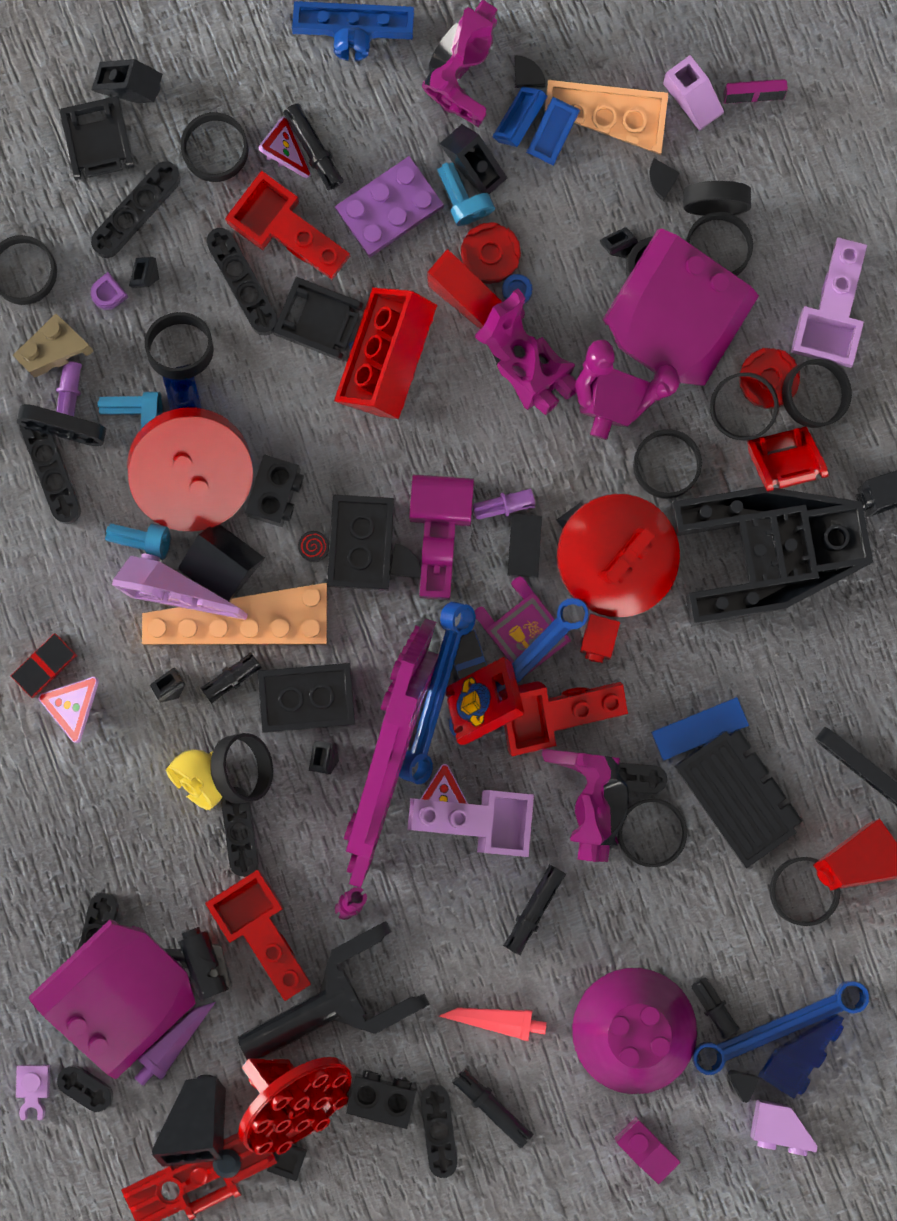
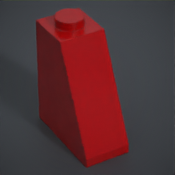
M448 249L427 272L428 287L479 329L486 323L492 308L502 303Z
M879 818L866 824L815 862L813 866L817 870L819 880L825 886H828L830 890L897 879V842Z

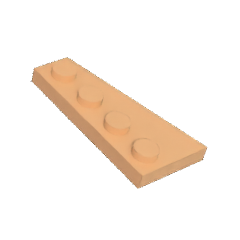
M548 80L546 94L548 97L545 103V112L552 97H555L580 109L574 123L661 155L668 93Z

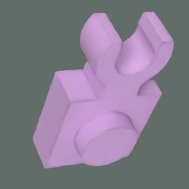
M50 1065L17 1066L16 1098H25V1103L21 1106L19 1112L21 1120L27 1119V1111L30 1107L37 1110V1120L44 1118L45 1107L40 1102V1098L49 1097Z

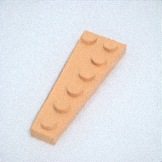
M327 583L233 598L230 603L248 614L246 620L181 607L142 613L143 645H327Z

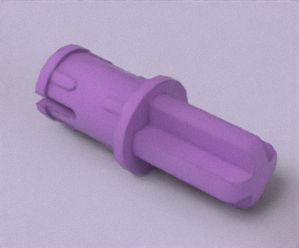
M69 361L68 364L63 366L60 388H56V392L59 393L56 412L74 416L77 396L81 394L78 391L82 364Z
M531 488L506 495L500 493L498 498L473 504L476 519L500 514L508 517L509 513L535 508V500Z

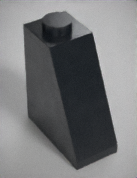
M200 1075L197 1079L185 1081L152 1148L153 1157L162 1167L223 1160L226 1088L216 1076Z

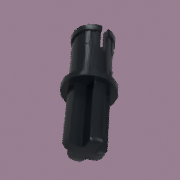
M704 977L694 982L691 986L692 990L705 1008V1016H710L721 1037L725 1039L737 1032L740 1028L725 1007L726 1001H721L709 980Z

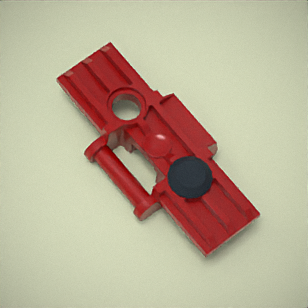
M237 1132L224 1139L223 1160L168 1166L121 1189L135 1221H160L181 1210H184L188 1219L192 1220L196 1218L197 1213L232 1196L235 1198L241 1196L242 1193L238 1182L277 1164L273 1152L257 1155L249 1151L240 1140ZM219 1177H223L226 1183L225 1186L193 1202L190 1201L188 1192ZM169 1181L176 1183L179 1187L178 1197L175 1199L164 1197L162 1194L164 1183Z

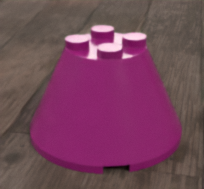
M623 968L600 977L585 991L574 1013L572 1037L580 1062L596 1081L617 1092L644 1094L669 1085L685 1070L695 1050L697 1022L689 999L672 980L649 969Z

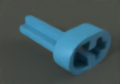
M453 162L450 164L444 163L442 167L437 169L453 205L450 212L457 226H464L488 216L495 210V206L488 193H481L469 198Z
M143 392L142 396L99 397L98 401L99 415H141V428L163 412L161 392Z
M110 523V526H107L105 540L108 542L145 550L147 554L157 556L162 560L167 556L171 542V534L167 526L152 523L147 532Z

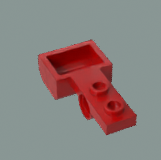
M261 170L226 216L227 224L261 250H264L274 237L298 259L306 263L308 262L333 280L349 259L350 253L295 214L293 210L299 204L298 197Z
M540 681L518 685L525 714L504 725L508 752L511 756L555 747L554 731L628 714L623 684L616 682L591 689L576 687L567 689L561 693V696L548 698L547 688ZM506 689L498 693L500 702L508 698Z
M259 869L205 903L229 943L242 935L245 937L284 1001L312 984L295 958L288 942L271 919L272 916L283 910L284 907Z

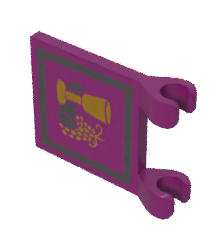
M521 576L515 578L511 585L523 600L496 622H494L484 607L481 606L474 610L476 620L505 657L512 663L555 620ZM567 634L530 672L571 641Z

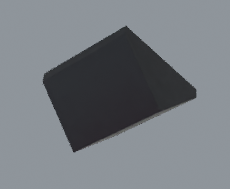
M219 524L212 528L208 527L198 534L178 569L199 585L230 602L264 561L265 557Z

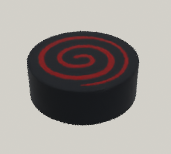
M309 531L301 536L298 542V550L305 560L319 562L327 556L329 542L321 532Z

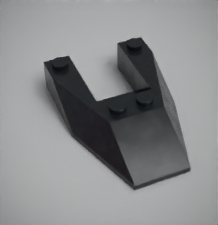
M764 486L673 501L670 506L673 527L677 536L739 526L749 583L688 593L686 602L691 627L786 609L873 563L863 503L861 501L774 488L773 491L767 492Z

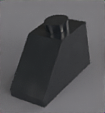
M136 59L104 61L99 63L92 91L111 97L118 96L119 99L134 103L155 102L160 92V82L163 74Z
M461 124L440 143L455 167L480 194H490L507 179V176L481 136L465 125Z

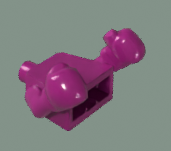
M606 340L594 341L588 348L586 359L583 363V370L575 382L580 413L595 418L590 435L607 440L612 425L628 427L655 401H660L662 398L674 394L680 384L676 368L667 364L661 365L655 372L654 379L648 382L614 369L615 356L612 345Z

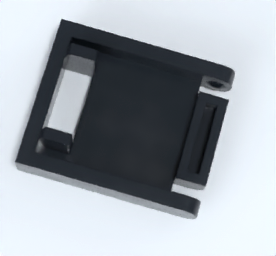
M118 96L59 109L75 181L82 179L80 169L84 168L87 178L123 170L121 160L126 159L128 169L134 168ZM105 110L108 119L79 125L77 116Z
M295 277L273 333L275 336L341 361L343 353L335 350L334 347L346 349L359 318V314L349 310L354 308L361 311L364 304L348 296ZM299 296L306 299L307 302L296 326L295 323L287 319L296 297Z

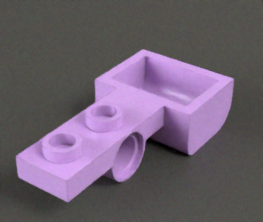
M842 238L836 239L821 292L819 309L806 306L802 309L791 353L814 359L830 360L837 365L849 368L853 366L864 321L849 318L867 248L866 244Z
M483 790L481 805L410 798L408 830L477 836V852L529 857L534 795Z

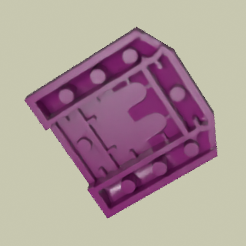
M660 228L657 229L604 316L603 321L611 329L616 338L614 341L619 349L654 373L661 365H671L676 368L680 383L705 386L759 295L749 284L674 233Z
M109 920L29 996L30 1002L48 1022L102 1071L114 1079H117L196 1004L184 967L143 928L136 926L131 928L120 925L114 920Z

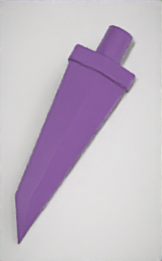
M215 1002L194 1008L154 1046L140 1056L138 1061L144 1067L134 1078L141 1085L144 1086L153 1075L157 1076L160 1080L163 1079Z

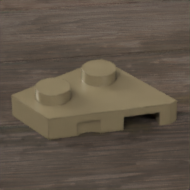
M55 314L12 356L35 378L47 373L52 368H59L68 364V358L82 352L87 356L94 350L58 314Z

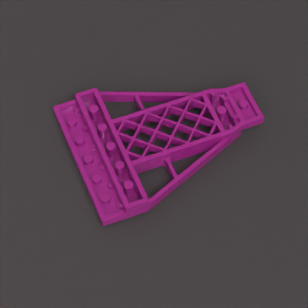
M426 618L421 627L415 625L414 631L403 647L402 653L399 654L398 660L395 661L390 677L393 682L390 684L388 691H386L381 705V710L386 711L359 807L357 813H353L344 835V840L349 841L346 852L352 853L347 872L352 873L349 884L361 888L369 871L422 701L431 683L439 655L428 651L437 622Z

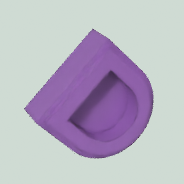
M109 272L98 279L91 288L93 302L97 307L104 310L113 309L128 298V295Z

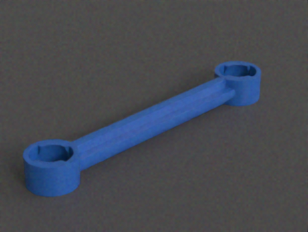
M577 598L563 601L558 607L557 618L512 663L517 684L571 629H579L587 623L590 613L584 601ZM571 604L579 607L582 605L585 610L583 621L579 620L576 623L565 621L563 618L564 607ZM495 680L498 693L506 689L505 685H501ZM450 718L449 729L451 733L455 736L456 733L454 732L452 720Z
M450 602L442 609L440 622L445 630V634L412 749L406 752L399 774L400 778L405 781L423 784L432 774L433 763L428 756V751L461 637L473 629L476 620L475 611L470 605ZM461 613L460 622L455 626V617H458ZM418 762V769L412 776V767H415Z
M845 981L838 986L834 995L717 1045L712 1042L700 1043L696 1046L692 1055L693 1064L701 1073L714 1075L722 1070L725 1061L842 1011L849 1013L863 1011L868 1005L869 993L861 983ZM847 986H857L862 991L859 993L860 999L854 1005V1009L846 1007L841 1001L842 991ZM707 1047L714 1048L719 1052L716 1054V1063L711 1066L712 1070H705L698 1063L700 1051Z

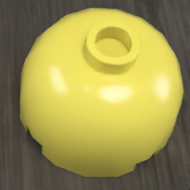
M202 750L182 752L166 768V773L178 789L183 786L190 793V795L186 796L199 807L210 810L222 799L211 776V757L213 751L209 754Z

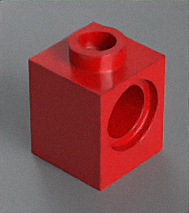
M590 614L580 653L586 654V660L603 663L604 659H611L620 625L619 621Z

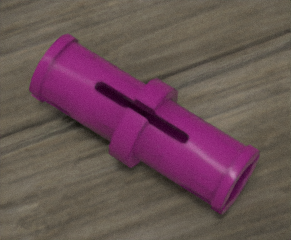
M354 887L340 896L334 908L335 914L340 912L339 919L347 920L362 910L363 905L367 901V894H361L364 891L362 888Z

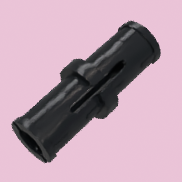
M250 652L228 668L226 666L223 668L221 674L200 688L212 704L233 688L238 689L241 686V682L262 669V667Z

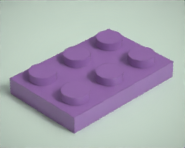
M410 156L335 206V210L369 258L444 208V204Z

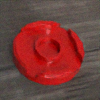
M494 222L482 223L472 228L463 240L460 250L462 263L483 283L487 284L499 283L511 276L518 268L521 257L520 243L514 232Z
M762 348L751 353L742 364L740 373H754L765 378L775 389L779 407L784 405L782 400L784 380L787 374L797 366V363L786 351ZM800 371L793 380L792 398L797 393L800 384ZM739 377L740 389L747 400L753 405L764 409L774 408L773 396L764 383L753 377Z

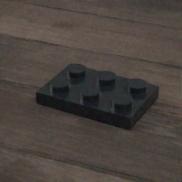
M333 494L327 587L389 591L394 498Z
M350 663L257 671L262 733L355 725Z

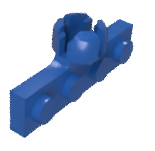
M294 1L293 34L333 37L334 53L345 61H349L350 48L355 50V62L365 59L369 55L370 41L374 38L413 40L414 7Z

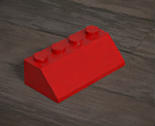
M372 287L334 401L379 417L399 419L424 348L426 337L433 322L437 304L414 291Z

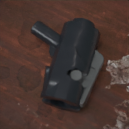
M197 927L182 933L183 940L178 942L180 949H165L176 961H180L184 968H188L191 975L188 978L198 993L200 1000L229 989L230 980L222 946L212 944L207 931L201 932L200 928Z

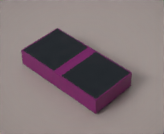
M787 80L727 83L723 93L724 104L784 100L788 91Z

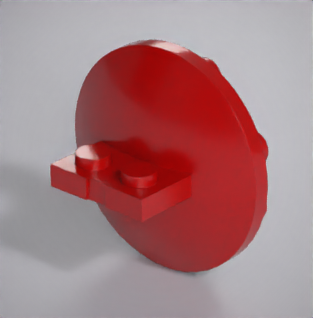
M610 494L597 497L585 503L569 518L560 535L557 562L561 579L573 598L584 601L590 611L609 617H629L654 607L669 592L678 573L680 548L674 527L658 507L634 495Z
M336 1057L314 1059L297 1067H294L289 1059L266 1060L249 1058L242 1066V1069L249 1077L250 1084L260 1094L251 1103L241 1119L238 1129L239 1138L249 1151L257 1155L270 1152L283 1154L294 1143L305 1138L313 1131H322L329 1125V1117L336 1110L342 1108L349 1100L347 1093L352 1080L349 1068L341 1059Z

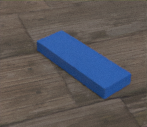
M736 697L651 732L662 761L706 744L724 730L730 734L737 729L749 726Z

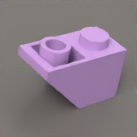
M691 55L666 72L663 85L699 131L724 113L709 78Z
M757 1099L750 1134L753 1140L758 1141L757 1146L776 1150V1145L789 1147V1153L807 1156L808 1151L817 1152L816 1143L791 1107L785 1104Z

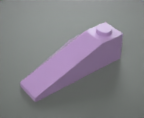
M143 553L141 558L130 556L112 582L114 587L130 598L243 620L247 619L248 614L242 609L161 563L159 557Z

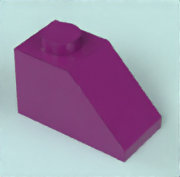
M637 1116L614 1138L616 1143L658 1185L681 1163Z

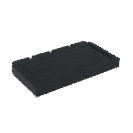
M740 729L735 730L731 734L724 730L674 767L741 864L747 869L795 835L797 832L794 827L800 824L802 819L790 802L779 808L778 804L787 797L773 777L763 783L760 779L767 775L769 771L756 752H752L746 757L743 756V753L749 750L751 745Z

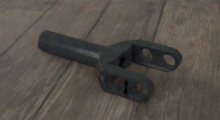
M387 921L331 950L319 993L239 1035L238 1043L247 1060L249 1058L263 1059L332 1021L377 1034L430 1005L424 993L418 997H409L367 1020L364 1016L367 1013L344 969L340 970L338 966L340 963L378 944L386 935L392 932Z

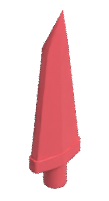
M456 1008L439 1015V1017L516 1037L523 1041L529 1040L530 1032L545 1035L547 1022L532 1020V1010Z

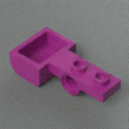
M415 474L412 476L410 522L425 523L419 598L450 600L455 525L471 526L473 478Z

